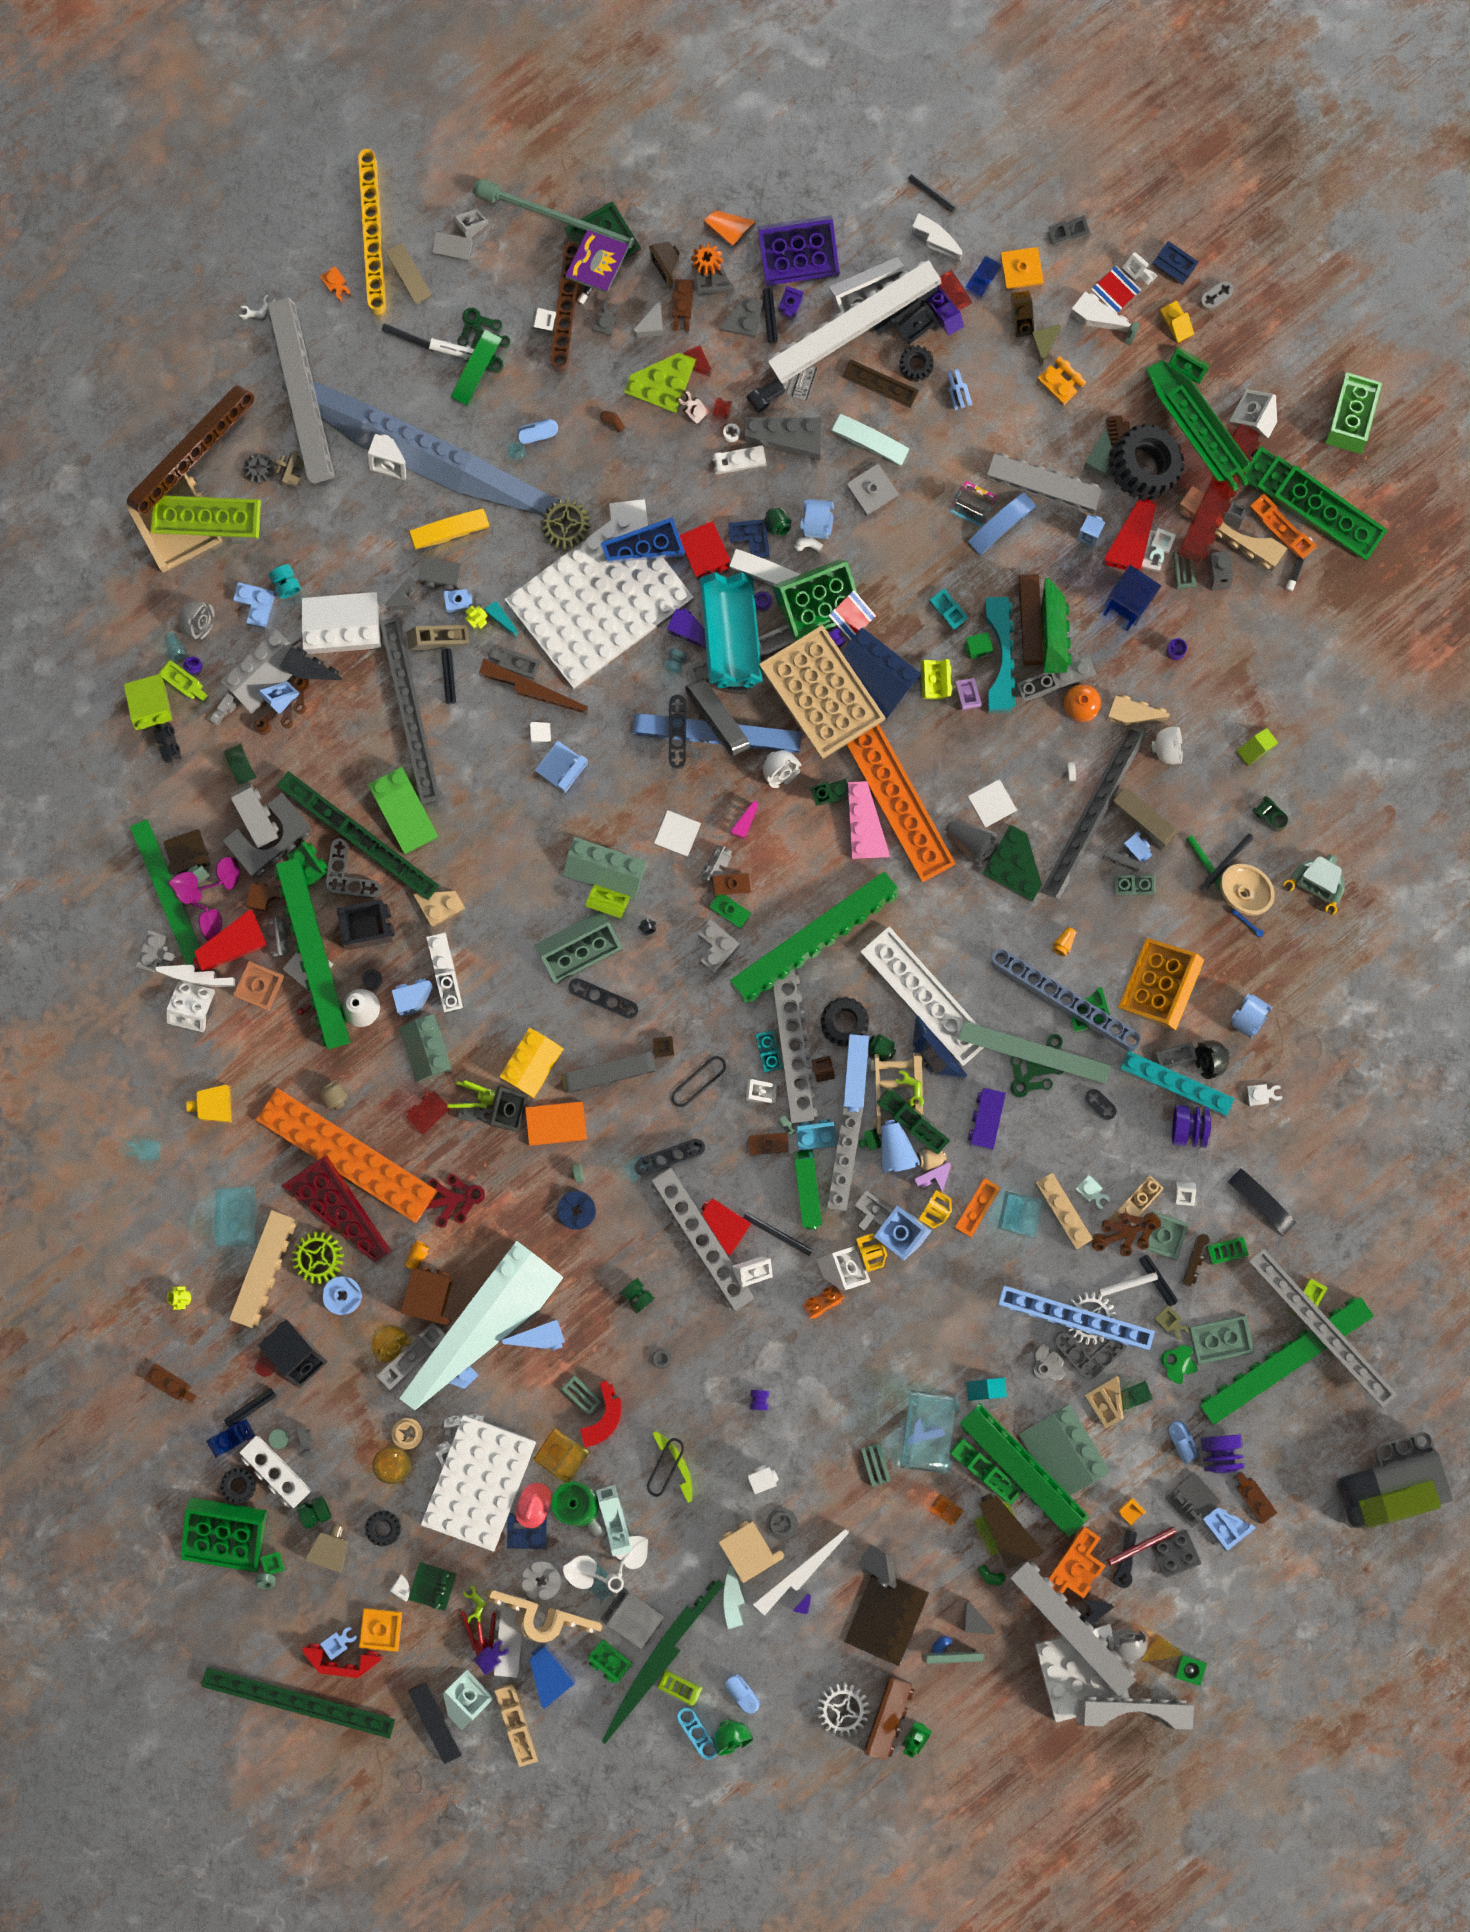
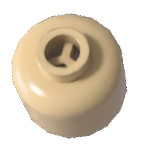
M927 1146L922 1147L920 1152L917 1153L920 1163L919 1167L926 1172L942 1166L947 1160L945 1151L936 1154Z

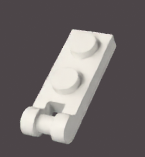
M763 445L711 455L712 461L715 463V474L767 465ZM727 460L728 465L724 466L722 461Z

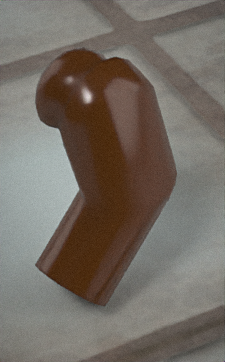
M601 412L600 420L602 422L613 425L617 432L625 429L624 424L615 412Z

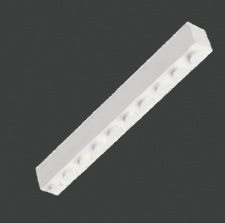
M930 261L919 262L912 271H905L899 275L898 280L893 283L892 281L886 283L879 292L876 293L874 291L870 293L863 302L860 303L858 301L847 312L838 313L833 321L829 323L824 322L814 333L809 332L805 334L798 343L793 342L786 347L787 350L772 355L770 357L771 360L768 362L781 383L786 382L940 285L941 279Z

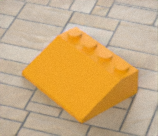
M1146 938L1118 1008L1155 1024L1176 1030L1204 959L1197 953Z

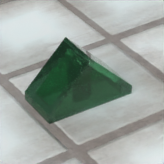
M242 744L224 751L228 765L239 786L257 778Z
M1146 1381L1120 1390L1123 1411L1153 1399Z

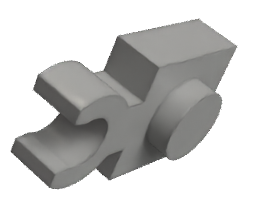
M229 693L226 694L217 707V711L210 718L212 723L218 726L223 717L228 712L231 713L236 707L235 702L237 701L234 696Z

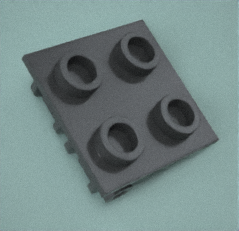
M1195 1472L1166 1497V1500L1191 1527L1200 1523L1203 1517L1221 1502Z
M1187 1530L1174 1534L1151 1546L1165 1579L1202 1564Z

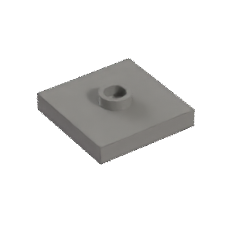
M876 464L847 483V487L867 516L899 496L879 464Z

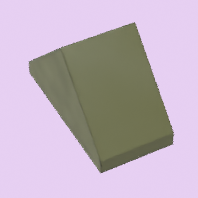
M1058 324L1032 333L1031 338L1039 362L1042 364L1060 332L1061 326Z

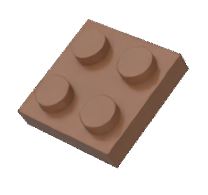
M248 961L233 996L270 1011L285 976Z

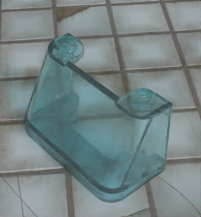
M910 1390L902 1448L903 1454L900 1459L899 1468L947 1474V1470L951 1471L952 1459H949L953 1423L955 1412H959L960 1406L957 1396Z

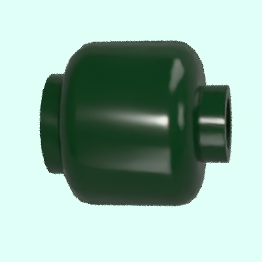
M771 508L766 512L764 523L772 535L783 536L790 531L792 520L783 508Z
M881 1033L876 1036L873 1035L869 1039L868 1054L873 1058L874 1054H878L879 1061L892 1059L896 1053L894 1048L895 1042Z

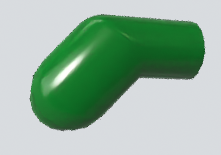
M985 1564L977 1569L984 1581L989 1585L1001 1586L1006 1581L1005 1574L1001 1572L998 1574L991 1573Z

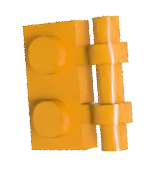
M1059 356L1055 362L1060 367L1056 370L1050 365L1037 380L1064 406L1077 393L1073 386L1077 383L1082 388L1087 382L1079 372H1076L1070 366L1071 364L1067 360L1064 361ZM1064 371L1071 377L1070 381H1067L1061 375Z

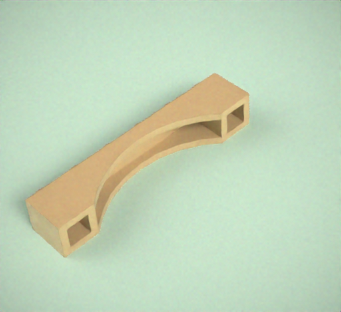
M1194 486L1191 487L1178 507L1183 516L1193 518L1202 528L1207 527L1215 537L1228 541L1229 546L1234 549H1240L1251 560L1254 558L1266 570L1270 569L1273 571L1288 549L1273 538H1253L1232 530L1218 517L1211 505L1209 496Z

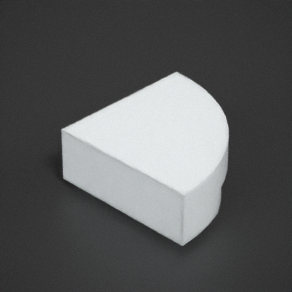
M401 1574L390 1592L407 1602L410 1595V1586L407 1579Z

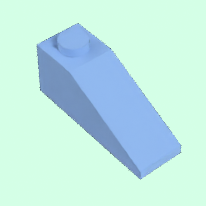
M558 1320L503 1339L502 1342L507 1345L543 1349L551 1348L554 1351L563 1347L562 1343H565V1339Z

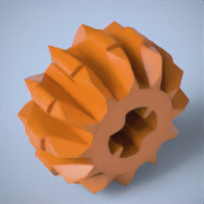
M707 243L706 248H704L700 244V250H693L695 255L691 256V261H693L692 267L697 268L698 274L704 271V276H707L708 271H710L714 275V269H721L719 264L723 263V258H721L722 252L717 251L716 245L710 248V243ZM708 257V259L710 258V261L706 262V260L704 261V258Z

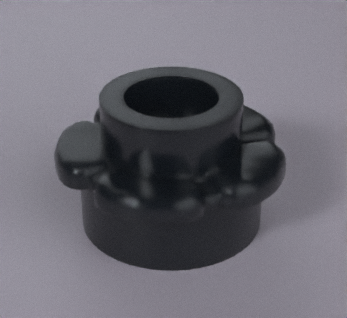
M651 919L641 921V925L638 926V930L641 931L642 935H650L656 931V922Z

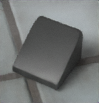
M1231 501L1222 521L1235 529H1239L1248 508Z

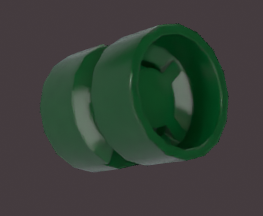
M639 1278L633 1280L619 1293L625 1302H630V1308L636 1314L641 1312L655 1299L649 1290H644L645 1285Z
M322 1495L312 1499L310 1504L306 1502L296 1507L300 1520L306 1530L316 1526L318 1521L322 1523L332 1518L329 1507Z

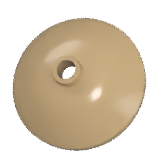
M1235 864L1223 873L1220 880L1221 892L1228 904L1235 910L1253 916L1265 913L1272 906L1275 897L1274 888L1269 878L1261 870L1248 864Z

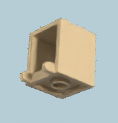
M748 1520L737 1525L738 1530L732 1533L729 1530L722 1534L719 1541L743 1583L784 1558L782 1551L772 1554L754 1522H748Z

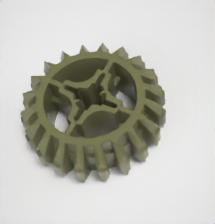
M559 499V505L556 506L552 502V509L546 507L547 513H542V517L546 520L540 521V524L544 526L541 528V532L545 533V539L550 538L548 541L550 545L555 542V548L562 544L563 550L566 549V545L573 549V543L580 546L579 539L585 541L586 537L584 535L590 534L588 528H591V523H588L591 518L590 516H585L588 510H582V504L576 507V500L569 504V499H566L565 503L562 504V500ZM563 511V515L560 518L552 520L557 513ZM570 511L577 514L581 522L570 518ZM566 516H567V520H568V523H569L570 525H568V527H566V531H565V529H564V527H563V524H564V521H566ZM550 526L560 529L562 537L554 534ZM580 528L575 535L568 537L570 531Z

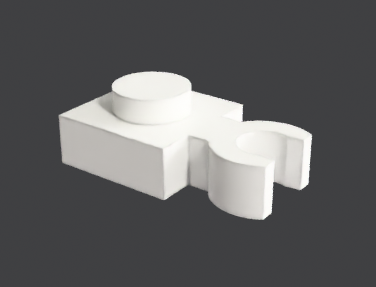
M1267 1084L1246 1087L1249 1106L1269 1104L1268 1098L1275 1101L1282 1099V1096L1274 1095V1090L1281 1089V1086H1273L1270 1090H1267Z

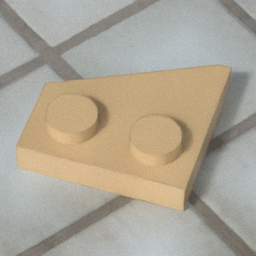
M1118 1375L1085 1395L1105 1428L1124 1418Z

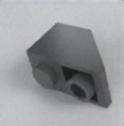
M871 1544L858 1563L863 1567L862 1572L871 1578L873 1575L878 1577L877 1582L885 1588L889 1585L895 1589L897 1585L893 1559Z

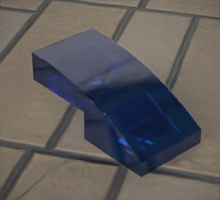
M985 255L981 264L967 283L966 288L982 297L1002 265Z

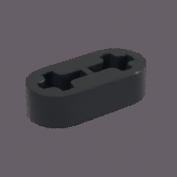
M1091 1089L1086 1093L1085 1102L1103 1120H1111L1115 1117L1116 1107L1099 1090ZM1090 1093L1098 1095L1097 1100L1100 1102V1105L1095 1101L1092 1103L1089 1101L1091 1098L1089 1096ZM1101 1105L1105 1108L1111 1107L1112 1116H1104V1109Z

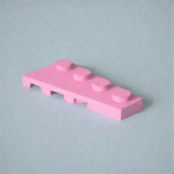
M867 781L848 782L852 859L890 857Z

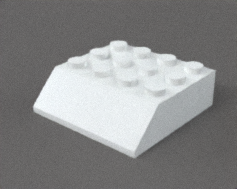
M1110 1624L1094 1628L1093 1633L1097 1638L1102 1636L1107 1643L1108 1635L1110 1637L1113 1636ZM1063 1636L1034 1643L1055 1722L1077 1717V1700H1085V1696L1097 1697V1700H1103V1697H1113L1115 1701H1121V1698H1130L1128 1690L1118 1696Z

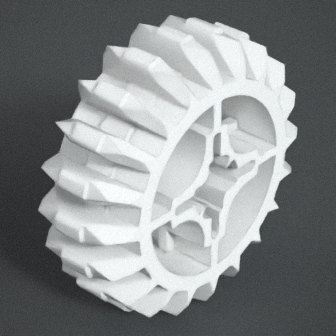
M1085 1292L1083 1293L1084 1299L1080 1295L1076 1296L1077 1303L1073 1299L1070 1300L1073 1307L1086 1310L1081 1304L1092 1302L1098 1306L1090 1312L1099 1314L1103 1310L1105 1316L1110 1318L1116 1315V1312H1109L1114 1306H1106L1109 1302L1108 1299L1101 1302V1294L1095 1299L1094 1292L1091 1293L1090 1298H1088V1294ZM1068 1328L1066 1330L1067 1332L1074 1331L1071 1335L1073 1338L1079 1335V1343L1082 1342L1083 1338H1085L1086 1345L1089 1344L1090 1339H1092L1093 1345L1097 1344L1096 1338L1100 1342L1104 1341L1102 1337L1088 1335L1076 1329Z
M837 1683L835 1684L837 1690L833 1691L832 1687L829 1686L830 1694L828 1695L825 1691L822 1693L826 1699H818V1702L822 1703L823 1706H817V1710H822L823 1713L817 1714V1717H824L820 1724H828L825 1728L826 1731H829L832 1727V1735H835L838 1730L840 1731V1737H843V1731H847V1736L850 1737L851 1729H853L855 1734L858 1733L857 1725L862 1729L864 1728V1725L860 1723L861 1720L864 1722L868 1721V1718L864 1717L863 1714H870L869 1710H864V1707L869 1706V1702L862 1703L866 1695L859 1697L858 1695L861 1693V1690L857 1689L856 1692H853L854 1685H851L848 1690L847 1683H843V1689H840ZM838 1694H846L841 1703L830 1701ZM851 1697L857 1700L860 1708L859 1713L850 1709ZM846 1703V1709L850 1713H844L840 1718V1710L836 1707H842ZM827 1707L836 1711L835 1723L831 1722L828 1718ZM846 1717L856 1719L848 1726H840Z

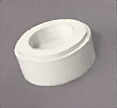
M1068 762V781H1076L1075 762Z

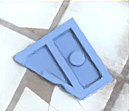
M1218 1507L1202 1520L1225 1551H1228L1255 1529L1254 1525L1248 1524Z

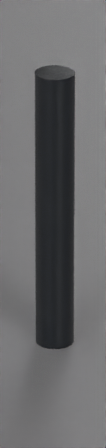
M914 173L910 174L908 177L910 181L953 212L957 206Z
M383 324L382 331L429 349V341L388 324Z

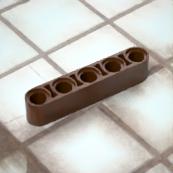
M1019 574L1023 665H1043L1039 574Z

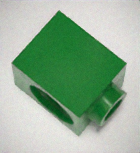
M988 632L966 637L965 644H963L965 655L969 654L970 659L989 655L993 652Z

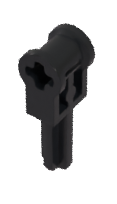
M1126 1530L1122 1552L1135 1546L1137 1532ZM1133 1555L1118 1564V1570L1113 1576V1581L1118 1587L1127 1588L1132 1584ZM1123 1573H1125V1577L1128 1578V1580L1124 1581L1123 1584H1121V1581L1118 1580V1577H1121Z

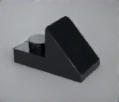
M1083 1599L1092 1612L1090 1614L1086 1612L1079 1618L1084 1623L1088 1621L1092 1625L1114 1608L1111 1603Z

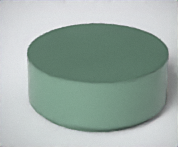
M573 1164L572 1171L575 1181L577 1183L583 1182L585 1179L581 1164Z
M277 1429L269 1435V1443L275 1449H282L289 1442V1436L284 1430Z
M259 1574L256 1576L255 1584L260 1589H272L275 1586L276 1578L271 1574Z

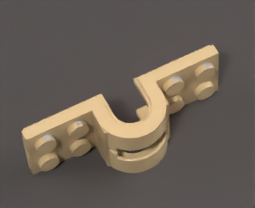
M488 1588L483 1589L482 1595L487 1597L486 1601L498 1605L506 1602L505 1607L517 1610L514 1622L518 1631L524 1637L536 1642H548L557 1635L559 1636L562 1624L574 1628L578 1624V1629L593 1634L594 1630L601 1632L602 1625L599 1622L548 1607L543 1625L535 1629L533 1619L538 1604Z

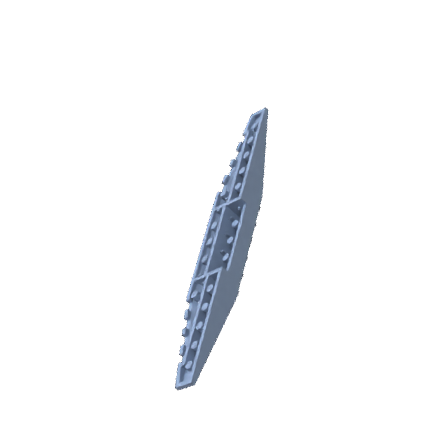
M313 381L321 417L362 448L370 449L375 434L387 435L396 443L405 460L406 469L458 494L469 495L477 499L481 498L496 504L508 505L512 508L523 509L539 515L547 513L546 507L552 509V502L555 504L558 502L557 499L446 441L369 404Z

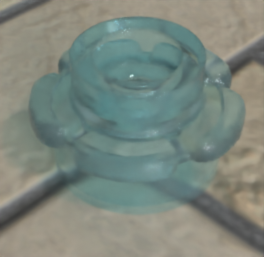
M521 442L511 443L508 450L509 457L514 460H520L526 455L524 444Z

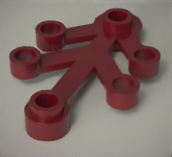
M450 1174L447 1177V1183L465 1192L457 1195L433 1178L428 1181V1185L430 1186L432 1181H436L437 1186L434 1189L446 1197L431 1200L426 1210L447 1205L442 1215L436 1219V1225L444 1228L447 1226L448 1219L458 1203L466 1201L461 1212L455 1215V1221L463 1224L466 1222L467 1214L472 1206L484 1200L485 1191L479 1185L468 1186L460 1181L456 1175ZM450 1177L456 1178L454 1184L449 1182ZM474 1191H478V1198L472 1197ZM459 1214L464 1215L463 1221L457 1220ZM441 1218L445 1219V1224L443 1226H440L438 1224V1221Z

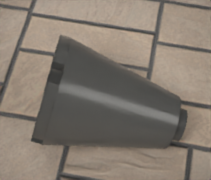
M957 819L954 822L950 821L946 827L947 837L979 868L984 866L982 864L984 860H990L999 844L996 840L1001 837L995 832Z

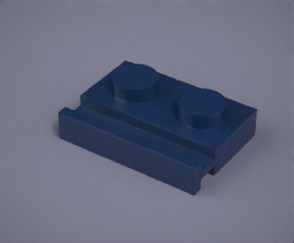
M1168 241L1152 262V265L1183 285L1199 261Z

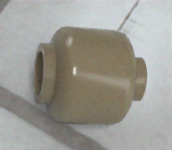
M332 1080L320 1087L319 1098L327 1109L334 1108L338 1110L345 1105L344 1101L347 1099V1094L339 1082L334 1083Z

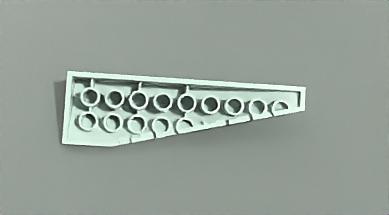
M516 1241L399 1399L413 1410L418 1409L435 1393L445 1387L451 1380L477 1361L531 1315L536 1313L563 1277Z

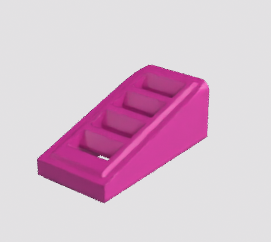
M753 801L731 829L730 835L742 840L746 839L758 809V802Z

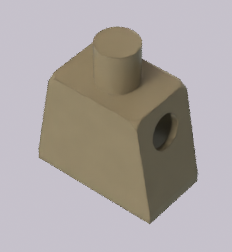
M333 1524L329 1534L321 1532L305 1561L342 1573L348 1541L340 1538L344 1527Z

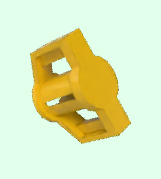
M936 1189L918 1220L933 1229L944 1224L952 1212V1198ZM936 1197L948 1203L949 1209L934 1201ZM928 1212L942 1222L937 1224L925 1215Z
M873 1233L856 1239L867 1272L884 1267L887 1256L885 1246L880 1241L877 1244L863 1248L862 1243L876 1239ZM884 1255L883 1261L869 1265V1260Z

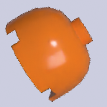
M1076 685L1068 690L1064 697L1063 706L1065 714L1075 722H1089L1098 715L1101 709L1100 695L1090 685Z

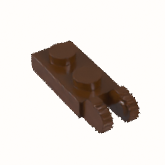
M675 279L673 331L678 330V318H685L684 329L689 331L690 318L692 316L693 280Z

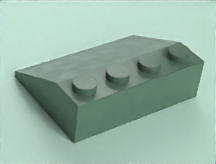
M1070 1404L1018 1434L1030 1455L1069 1496L1110 1473L1109 1468Z

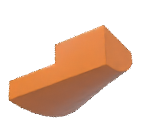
M717 210L704 220V225L717 237L720 236L731 247L756 224L754 220Z

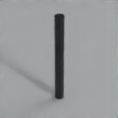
M1248 833L1199 886V889L1205 892L1249 845L1254 837Z
M747 1211L742 1217L804 1254L811 1255L813 1249Z

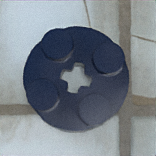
M569 1192L559 1201L557 1207L558 1218L569 1229H583L589 1226L595 1219V1203L584 1192ZM579 1205L582 1213L574 1216V1212L571 1209Z

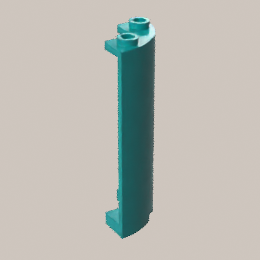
M714 572L700 578L709 683L717 685L718 688L754 687L755 684L763 681L762 671L759 666L761 660L753 578L743 572L727 578Z

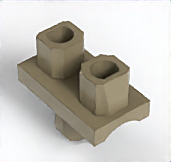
M293 450V452H290L286 463L287 457L281 455L280 460H273L272 464L277 466L275 473L280 474L282 469H284L278 484L283 486L285 484L292 486L298 484L300 476L292 473L293 467L300 470L304 468V461L302 462L298 451Z

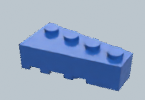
M673 517L601 542V548L607 563L685 556Z

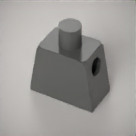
M1223 551L1206 555L1211 590L1231 588L1233 571L1230 552Z

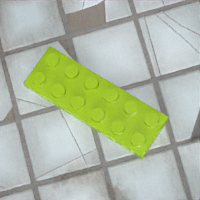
M163 496L152 508L151 533L259 538L261 500Z

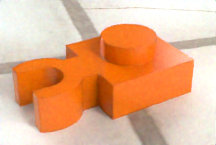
M336 266L320 276L330 293L336 290V296L340 302L343 301L340 296L342 292H346L348 296H351L349 289L343 286L346 284V281Z

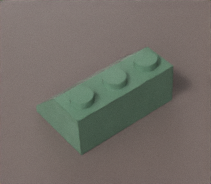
M434 1014L416 1019L399 1027L416 1083L453 1071Z

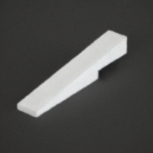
M846 1529L840 1532L753 1603V1605L765 1616L790 1586L797 1591L849 1532Z

